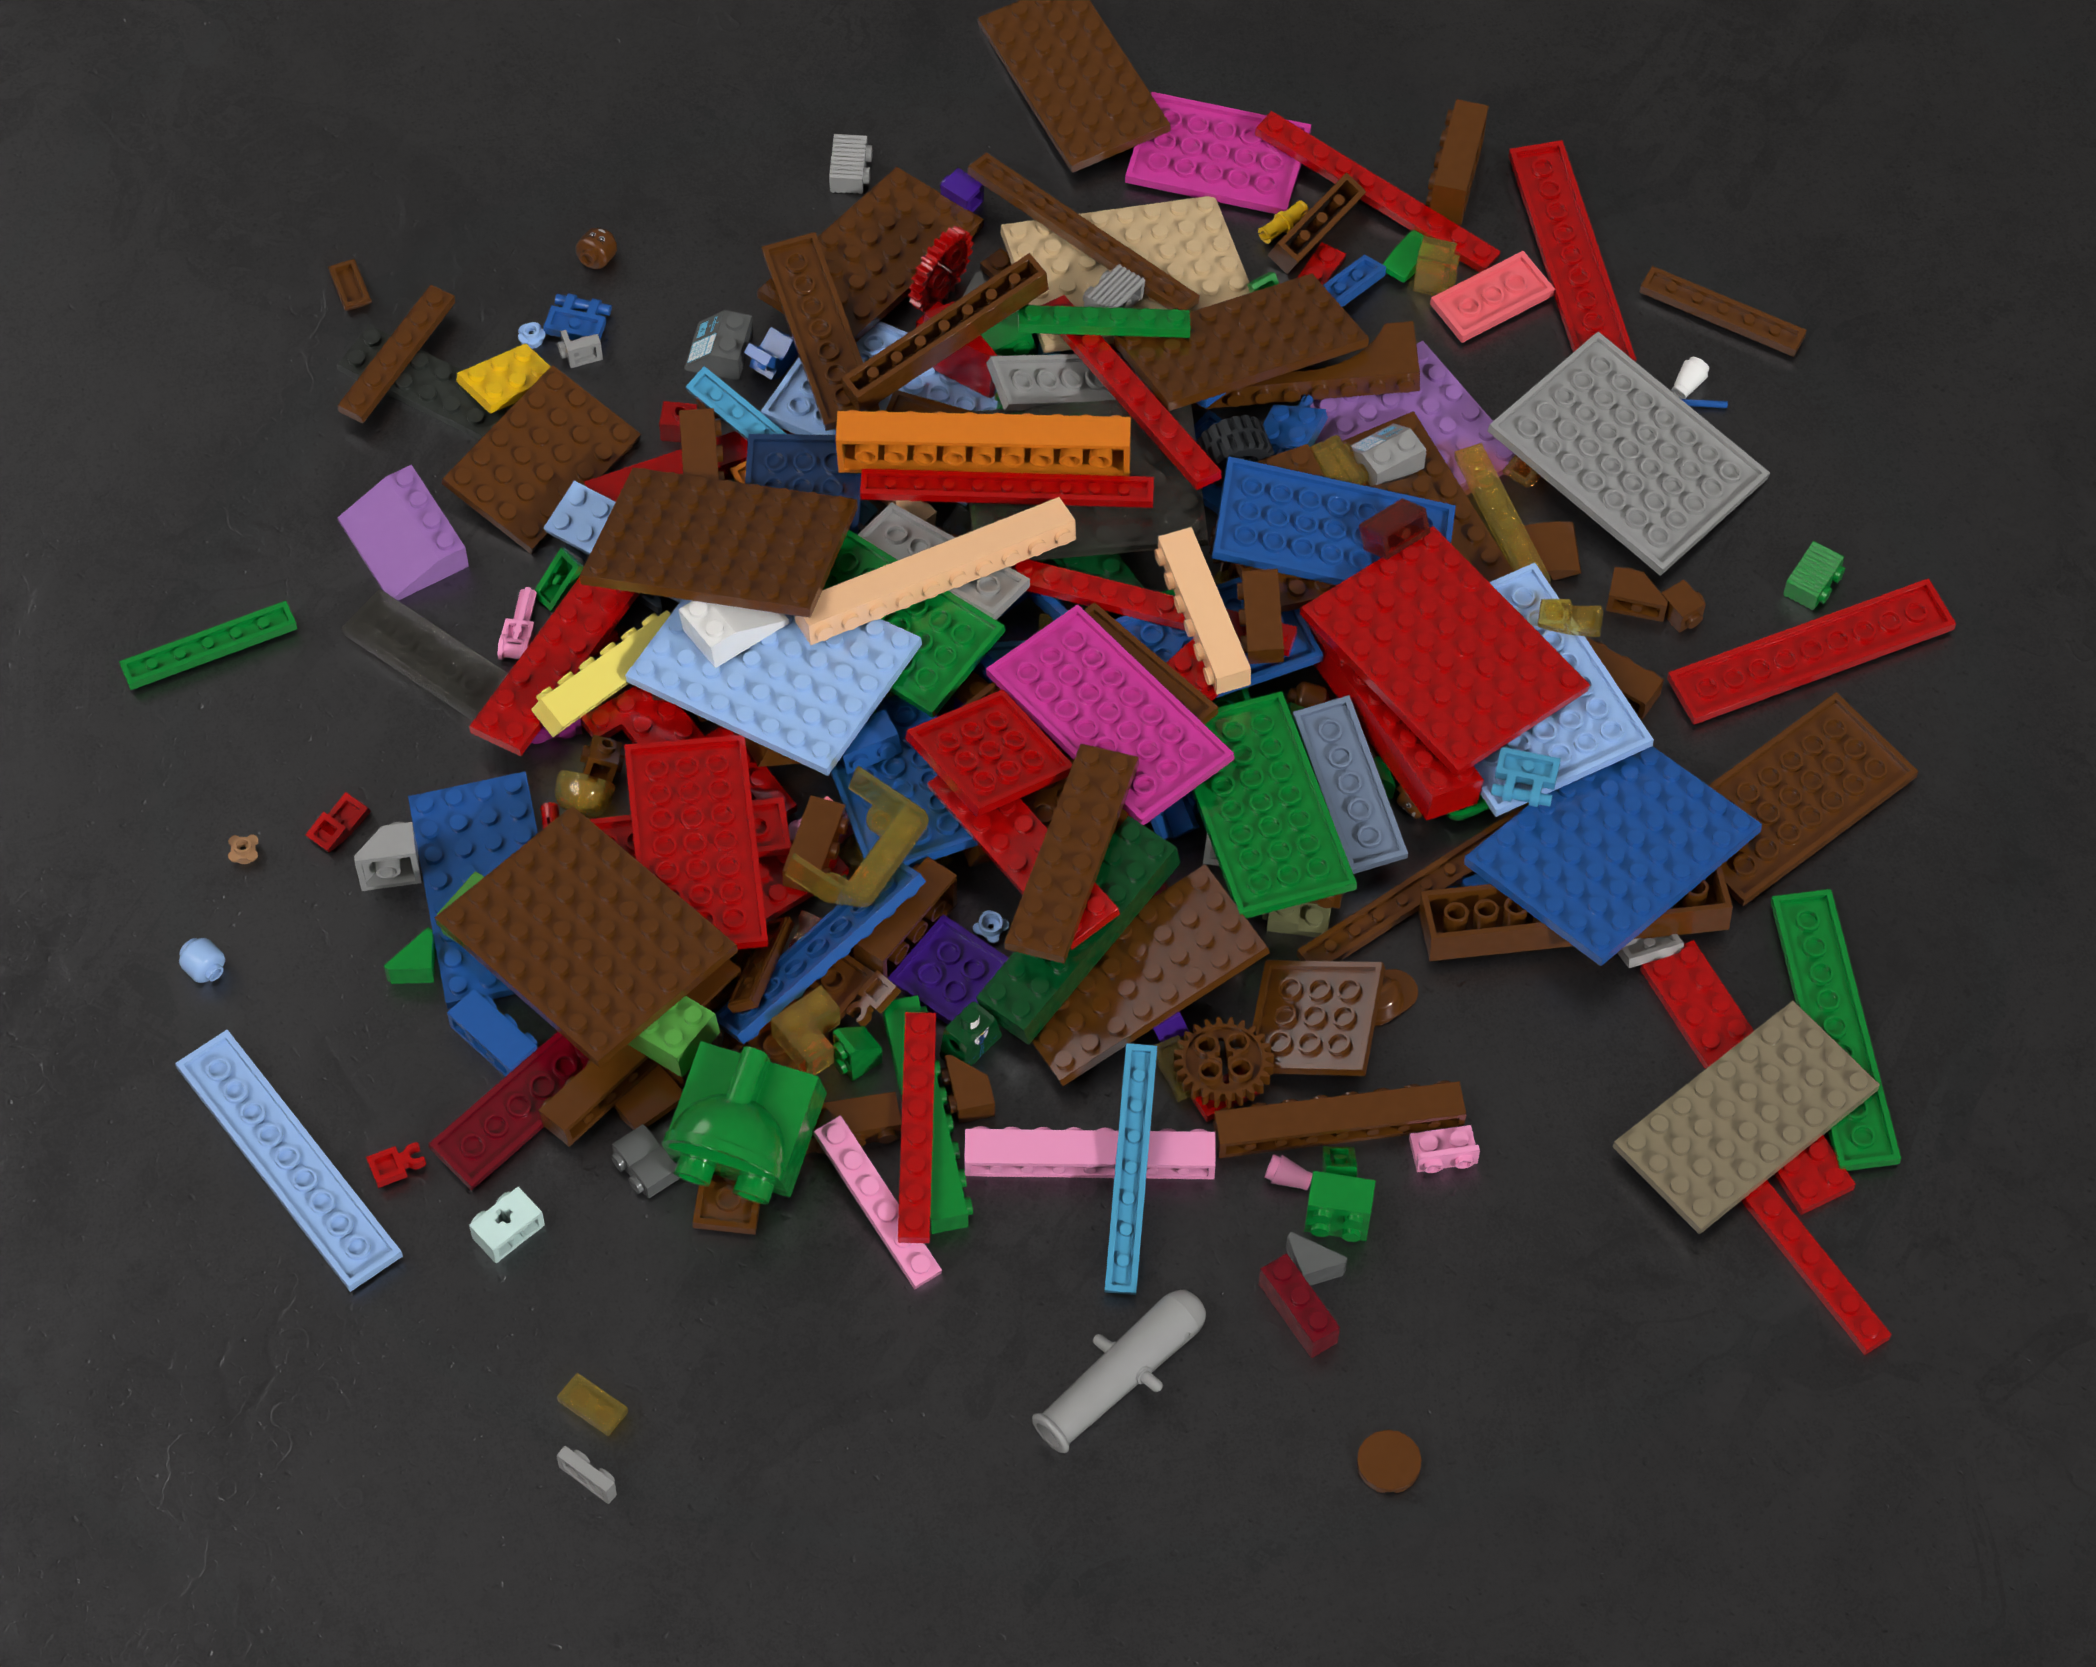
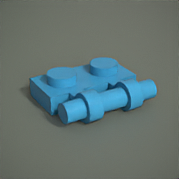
M1501 747L1495 778L1506 780L1505 785L1493 783L1491 795L1502 797L1503 801L1511 802L1514 799L1528 802L1529 806L1538 807V805L1550 807L1553 795L1544 794L1541 791L1542 788L1555 789L1561 758ZM1515 783L1532 785V791L1515 788Z

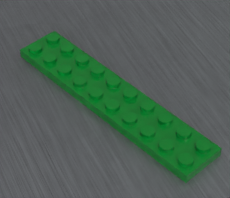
M1832 890L1772 896L1771 906L1796 1004L1880 1084L1877 1092L1828 1130L1840 1169L1851 1171L1900 1164L1901 1156Z

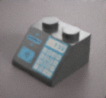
M724 310L698 322L685 364V370L698 373L705 366L718 377L740 380L747 354L744 351L753 338L752 315Z

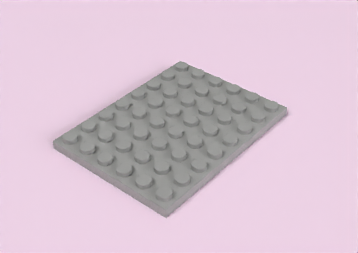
M1600 332L1594 334L1495 419L1487 430L1660 576L1762 485L1770 475L1769 471Z

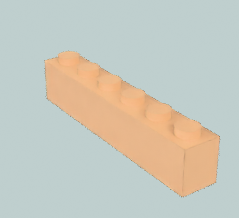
M1192 527L1158 536V549L1154 550L1155 558L1159 567L1164 566L1165 568L1164 578L1167 588L1174 590L1176 595L1174 596V603L1177 612L1184 614L1186 619L1183 621L1184 628L1188 637L1193 636L1195 641L1193 648L1198 661L1203 660L1205 665L1203 672L1207 684L1213 685L1217 695L1251 685L1250 665Z

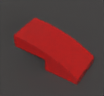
M345 792L328 814L323 811L305 836L327 852H331L358 828L371 811L364 804Z

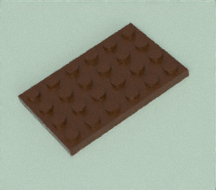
M552 365L442 479V485L532 554L550 535L543 528L573 481L585 486V481L607 474L640 440L641 433Z

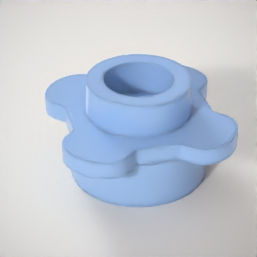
M987 910L980 916L979 923L973 925V932L976 935L986 937L989 943H997L1000 934L1008 930L1009 922L1006 919H1002L999 913ZM989 925L994 926L992 929L988 928Z

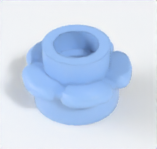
M536 322L523 324L518 330V340L522 344L526 343L531 349L539 347L546 335L541 325Z

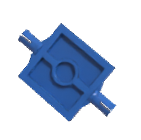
M1306 394L1303 395L1297 406H1272L1263 426L1275 454L1273 455L1308 444L1312 450L1328 416L1326 409L1310 408L1313 403V398L1310 395H1307V397Z

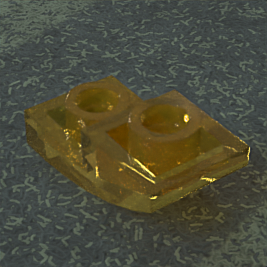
M1541 599L1538 627L1569 635L1600 637L1603 609L1602 606H1572L1570 599Z

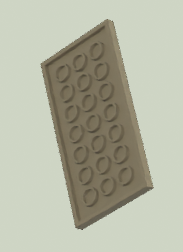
M1791 1001L1614 1141L1613 1148L1698 1234H1701L1877 1092L1880 1084L1794 1001Z

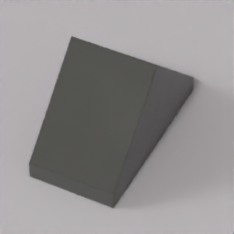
M1290 1231L1286 1245L1287 1254L1310 1286L1344 1275L1348 1257Z

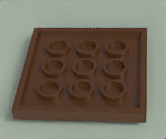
M1265 961L1253 1026H1256V1035L1264 1033L1265 1043H1271V1053H1274L1273 1074L1366 1076L1385 973L1383 962Z

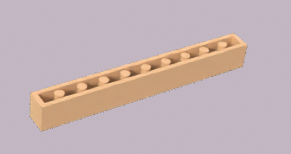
M1057 497L822 590L811 618L795 616V622L810 645L826 641L833 636L853 630L873 620L881 619L888 614L906 609L913 604L933 598L953 588L961 587L966 583L986 577L1006 567L1014 566L1021 561L1039 556L1056 547L1066 545L1076 540L1075 519L1060 497Z

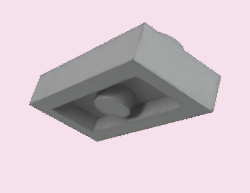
M1678 934L1645 939L1635 938L1617 953L1627 967L1632 968L1679 953L1684 948V942Z
M564 1446L557 1454L559 1468L607 1504L617 1495L615 1479L608 1471L603 1468L599 1470L589 1464L590 1460L577 1449L573 1452Z

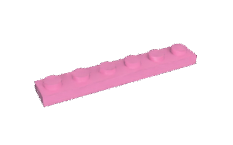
M841 1115L816 1129L813 1134L914 1290L940 1275L942 1269L925 1243H898L899 1204Z

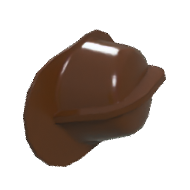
M1397 969L1385 970L1375 1026L1391 1021L1415 1003L1418 996V987L1414 979L1406 972Z

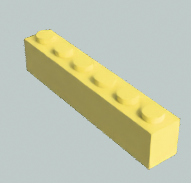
M668 610L659 616L654 612L641 623L643 625L641 629L637 631L635 627L631 628L620 637L622 639L621 643L618 645L614 642L610 643L599 652L602 656L597 660L590 657L578 667L581 670L575 675L572 672L567 673L557 682L560 686L554 690L549 686L536 696L538 702L531 710L552 737L558 735L629 684L626 681V673L671 615Z

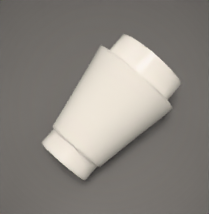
M1690 357L1689 360H1685L1671 391L1680 399H1686L1708 377L1709 366L1697 357Z

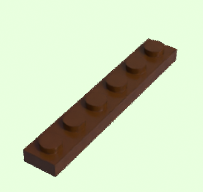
M1654 266L1651 267L1640 287V293L1793 357L1806 335L1807 330Z
M430 285L337 405L338 411L363 424L456 303L455 296Z

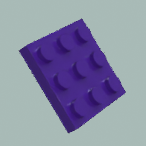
M943 914L887 979L897 986L904 996L918 995L920 1006H926L928 1012L936 1013L937 1018L949 1024L971 1002L978 1003L977 995L1008 960V957Z

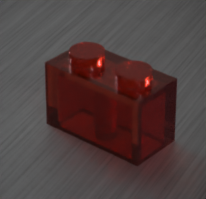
M1403 498L1359 524L1364 550L1386 560L1430 534L1426 508Z

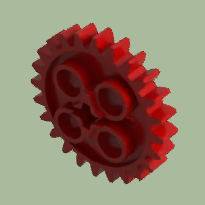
M954 226L953 229L949 227L946 233L944 231L941 233L940 239H934L932 247L929 246L927 248L928 253L926 256L921 257L922 263L915 268L917 270L916 274L911 278L914 282L909 286V289L912 291L908 297L911 298L909 302L912 306L922 312H927L938 301L942 303L943 299L947 300L950 291H955V284L960 283V276L966 272V265L970 262L968 257L973 252L970 249L974 244L971 241L973 236L961 227Z

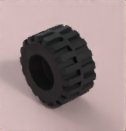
M1249 415L1223 419L1211 425L1196 441L1221 470V479L1211 483L1212 485L1216 484L1218 487H1223L1228 456L1256 462L1275 454L1262 422L1254 416L1249 417Z

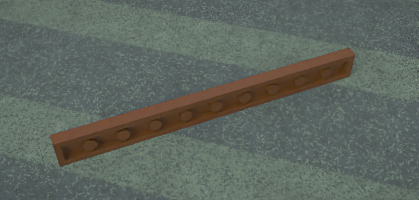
M987 152L968 166L967 174L1110 271L1120 264L1127 270L1130 269L1131 273L1134 272L1141 278L1144 277V294L1165 308L1190 311L1199 303L1200 295Z
M1529 803L1521 805L1297 950V957L1301 961H1341L1419 911L1421 891L1447 889L1459 885L1464 878L1473 876L1476 873L1464 865L1465 856L1527 807Z

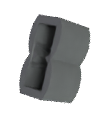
M643 1124L612 1144L614 1154L611 1158L619 1171L625 1170L631 1176L629 1182L638 1194L643 1192L649 1199L680 1179L674 1175L676 1168L674 1161Z

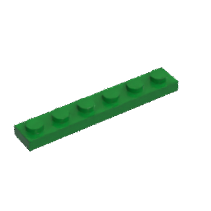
M1025 305L1018 310V333L1190 338L1191 331L1189 310Z
M283 601L121 660L119 663L131 691L297 630V625L287 601Z

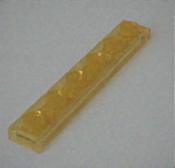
M1482 443L1455 451L1454 458L1513 571L1536 563L1550 584L1551 578Z

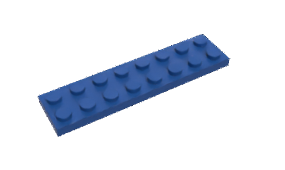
M891 857L780 956L757 1008L733 1014L727 1007L728 1003L716 1013L719 1028L743 1045L755 1038L760 1029L769 1021L776 1019L782 1013V1010L793 1000L801 997L805 989L815 980L822 978L833 964L839 959L846 957L850 953L851 948L861 939L868 937L884 919L892 916L896 908L906 899L913 897L926 882L925 879L916 870Z

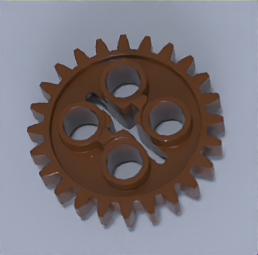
M1217 1017L1216 1024L1214 1025L1208 1019H1205L1204 1028L1194 1024L1193 1034L1185 1031L1184 1041L1178 1040L1177 1050H1174V1072H1176V1081L1182 1082V1090L1184 1092L1191 1090V1099L1202 1096V1105L1207 1104L1209 1100H1214L1215 1108H1218L1220 1102H1225L1227 1108H1231V1103L1234 1100L1240 1106H1243L1244 1097L1254 1101L1255 1092L1264 1093V1084H1270V1075L1274 1072V1053H1271V1043H1265V1034L1256 1035V1026L1245 1029V1020H1242L1238 1026L1234 1025L1233 1017L1229 1018L1227 1024H1223L1220 1017ZM1219 1041H1223L1225 1046V1061L1228 1067L1227 1076L1229 1084H1224Z

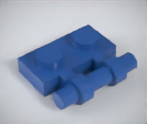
M570 293L567 296L556 294L555 305L563 307L551 305L543 330L547 335L561 337L560 331L566 330L570 340H577L581 337L598 334L599 339H601L606 325V317L599 314L610 316L612 305L604 304L601 300L594 298L591 301L580 299L577 295Z

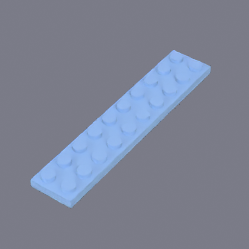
M225 1030L175 1063L181 1075L350 1292L403 1257L398 1246L228 1030Z

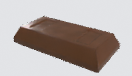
M355 259L328 266L345 311L360 308L372 302Z

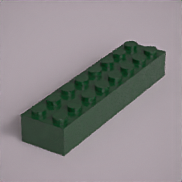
M1128 816L1112 835L1095 881L1118 907L1120 915L1073 950H1069L1065 964L1014 952L977 995L978 1004L993 1015L1000 1026L1029 1045L1178 867L1180 860L1177 847Z

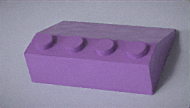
M412 464L386 476L338 517L342 528L391 604L469 567L464 544Z

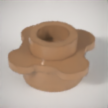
M253 834L248 837L231 836L228 840L231 846L228 859L231 862L248 864L258 858L256 845L259 840L257 836Z

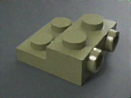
M1304 903L1265 913L1262 916V920H1268L1267 931L1318 937L1328 930L1331 908H1323L1313 903Z

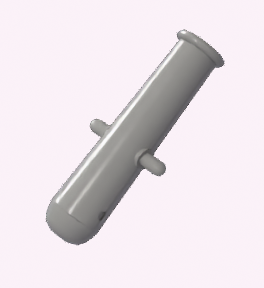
M1186 1289L1172 1291L1159 1300L1117 1342H1111L1103 1335L1097 1334L1093 1339V1343L1104 1354L1042 1414L1036 1413L1032 1417L1033 1425L1044 1441L1056 1451L1067 1453L1069 1451V1444L1138 1384H1145L1154 1392H1159L1163 1384L1152 1372L1202 1328L1206 1318V1310L1200 1299Z

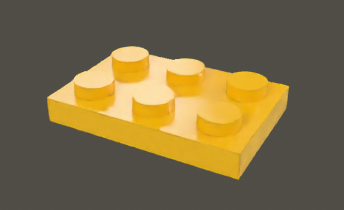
M525 343L458 372L456 382L491 414L516 403L551 366Z

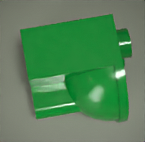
M701 1041L670 1128L665 1133L662 1141V1146L670 1158L677 1163L674 1175L701 1186H709L713 1174L734 1180L736 1183L733 1193L760 1204H768L772 1192L791 1197L827 1095L819 1076L772 1063L765 1052L753 1047L744 1046L742 1053Z

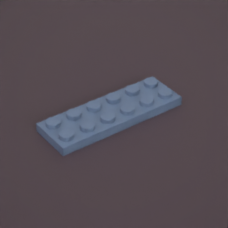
M1350 695L1294 711L1292 715L1353 874L1408 858V851Z

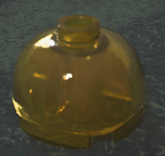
M561 770L556 780L555 797L559 806L564 810L574 806L585 817H597L609 808L616 785L604 779L598 778V780L589 778L587 774Z

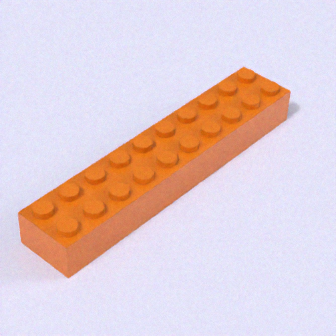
M858 410L837 411L836 450L839 473H862V469L1130 476L1131 417H1122L1120 415H1112L1110 417L1092 416L1088 414L1081 416H1064L1062 414L1034 415L1031 413L1022 415L1004 413L976 414L973 412L946 413L942 411L935 413H918L915 411L888 412L885 410L876 412Z

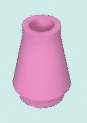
M1273 1154L1264 1178L1271 1180V1184L1301 1188L1307 1191L1313 1173L1300 1167L1284 1155L1279 1157Z

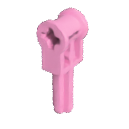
M525 587V589L520 590L514 618H505L498 643V660H504L505 658L519 659L535 637V623L531 621L537 592L532 590L531 587Z

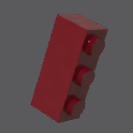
M1287 1253L1260 1268L1259 1286L1311 1358L1338 1343L1339 1325Z

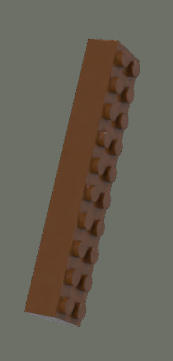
M1722 866L1718 867L1635 938L1645 939L1671 936L1672 934L1683 935L1729 930L1733 906ZM1491 884L1421 891L1419 916L1429 961L1573 946Z

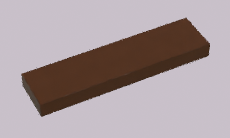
M790 917L766 922L768 947L753 948L727 1006L733 1014L758 1007L795 925Z

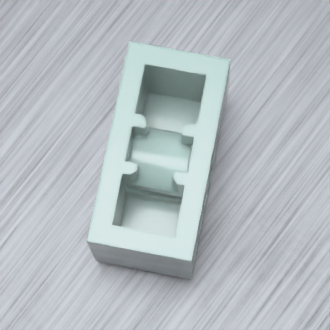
M517 1187L512 1192L508 1191L502 1194L496 1204L489 1210L478 1213L473 1218L471 1224H469L472 1239L495 1263H498L541 1229L545 1223L542 1211Z

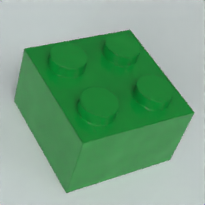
M1313 1171L1304 1232H1310L1317 1237H1327L1329 1235L1342 1237L1349 1242L1367 1241L1376 1180Z

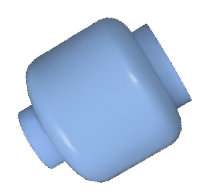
M192 938L182 946L179 953V964L194 981L198 983L215 981L222 975L225 956L211 940L207 938Z

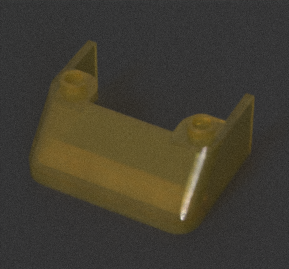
M858 766L854 771L848 789L872 804L866 815V824L880 838L849 881L837 873L825 874L796 853L791 857L785 875L827 903L868 907L875 902L923 835L929 819L925 810Z

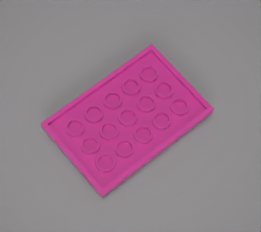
M1151 92L1152 97L1169 121L1171 131L1134 147L1125 175V183L1196 198L1210 196L1216 198L1217 202L1273 214H1277L1279 211H1286L1289 208L1302 163L1255 135L1256 127L1267 115ZM1288 120L1305 132L1311 133V124Z

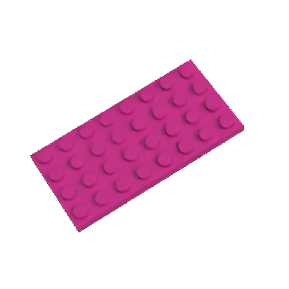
M1078 604L986 668V675L1001 690L1003 689L1073 760L1076 757L1080 744L1139 757V765L1123 809L1142 825L1148 823L1234 760V752Z

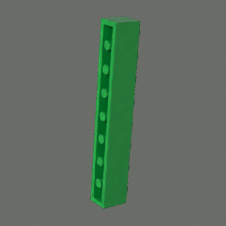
M918 995L895 999L882 1012L901 1101L903 1095L905 1012L928 1013L926 1006H920ZM938 1059L935 1060L931 1234L968 1227V1215H973L970 1196L964 1197L963 1187H967L965 1172L963 1168L958 1169L956 1160L960 1159L958 1142L951 1141L950 1132H954L951 1113L945 1114L943 1106L948 1104L945 1086L939 1087L937 1078L942 1077Z

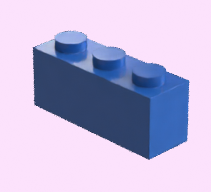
M475 989L447 1012L450 1027L505 1077L539 1047L538 1042L530 1033H522L518 1029L515 1020L509 1014H501L489 996H482Z

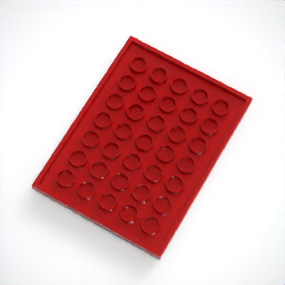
M1434 526L1302 606L1300 610V615L1456 777L1588 692L1590 686Z

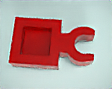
M418 1142L407 1145L404 1151L398 1153L396 1146L366 1157L378 1188L406 1178L407 1173L405 1169L407 1168L420 1169L426 1165L424 1156L416 1159L411 1157L414 1153L421 1151Z

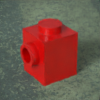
M663 401L659 421L661 441L681 443L679 410L698 409L697 404Z

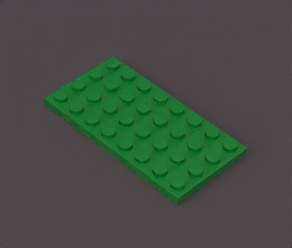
M848 530L823 590L898 560ZM949 591L881 618L882 620L921 637L922 645L889 691L934 718L1004 634L1005 626Z
M1283 692L1218 707V714L1208 721L1205 726L1234 752V760L1193 789L1192 793L1229 893L1236 904L1239 914H1243L1245 918H1250L1357 890L1356 879Z

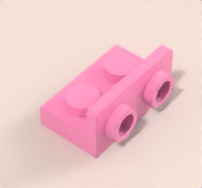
M1471 1125L1410 1134L1409 1141L1416 1172L1436 1173L1443 1168L1456 1167L1458 1169H1465L1473 1164H1478L1480 1149L1479 1145H1475Z

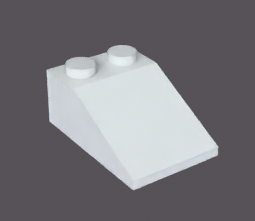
M691 601L678 609L684 632L715 668L790 623L785 614L699 601Z

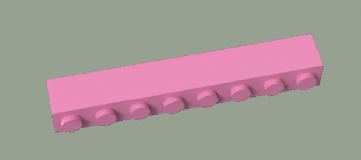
M984 1126L965 1129V1176L1114 1178L1118 1131H1114L1111 1128L1083 1130L1077 1127H1071L1066 1130H1052L1048 1127H1038L1035 1130H1021L1018 1127L989 1129ZM1169 1128L1160 1131H1150L1146 1178L1214 1179L1216 1166L1215 1132H1208L1204 1129H1194L1187 1132Z

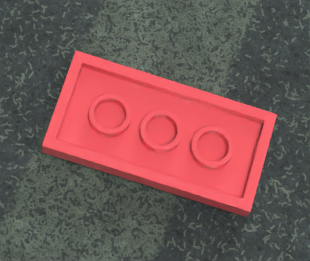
M1521 251L1431 297L1430 305L1460 342L1463 343L1554 296L1555 288L1528 255Z

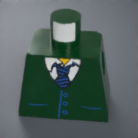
M971 1002L944 1029L940 1057L945 1061V1056L953 1055L972 1066L1002 1037L997 1019L978 1003Z

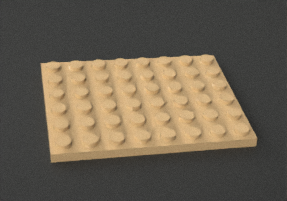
M1197 197L1079 214L1200 295L1199 303L1189 312L1250 293L1247 286L1249 280L1218 202L1214 197ZM1036 220L1001 225L1000 233L1011 263H1015L1030 253L1047 273L1049 290L1026 305L1041 306L1065 295L1075 307H1084L1083 296L1085 291L1090 286L1095 287L1099 283L1102 274L1107 270L1110 271ZM1143 294L1142 300H1139L1133 306V308L1167 309L1146 294ZM1037 333L1044 353L1071 350L1059 334ZM1101 335L1108 344L1114 343V336Z

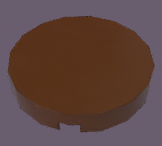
M1393 1430L1378 1431L1367 1437L1359 1448L1357 1458L1359 1476L1367 1486L1377 1492H1403L1412 1486L1418 1478L1422 1458L1418 1446L1407 1435Z

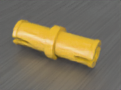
M1299 200L1286 211H1279L1275 214L1273 220L1258 229L1261 240L1269 244L1283 232L1288 233L1294 227V224L1300 221L1308 212L1307 204Z

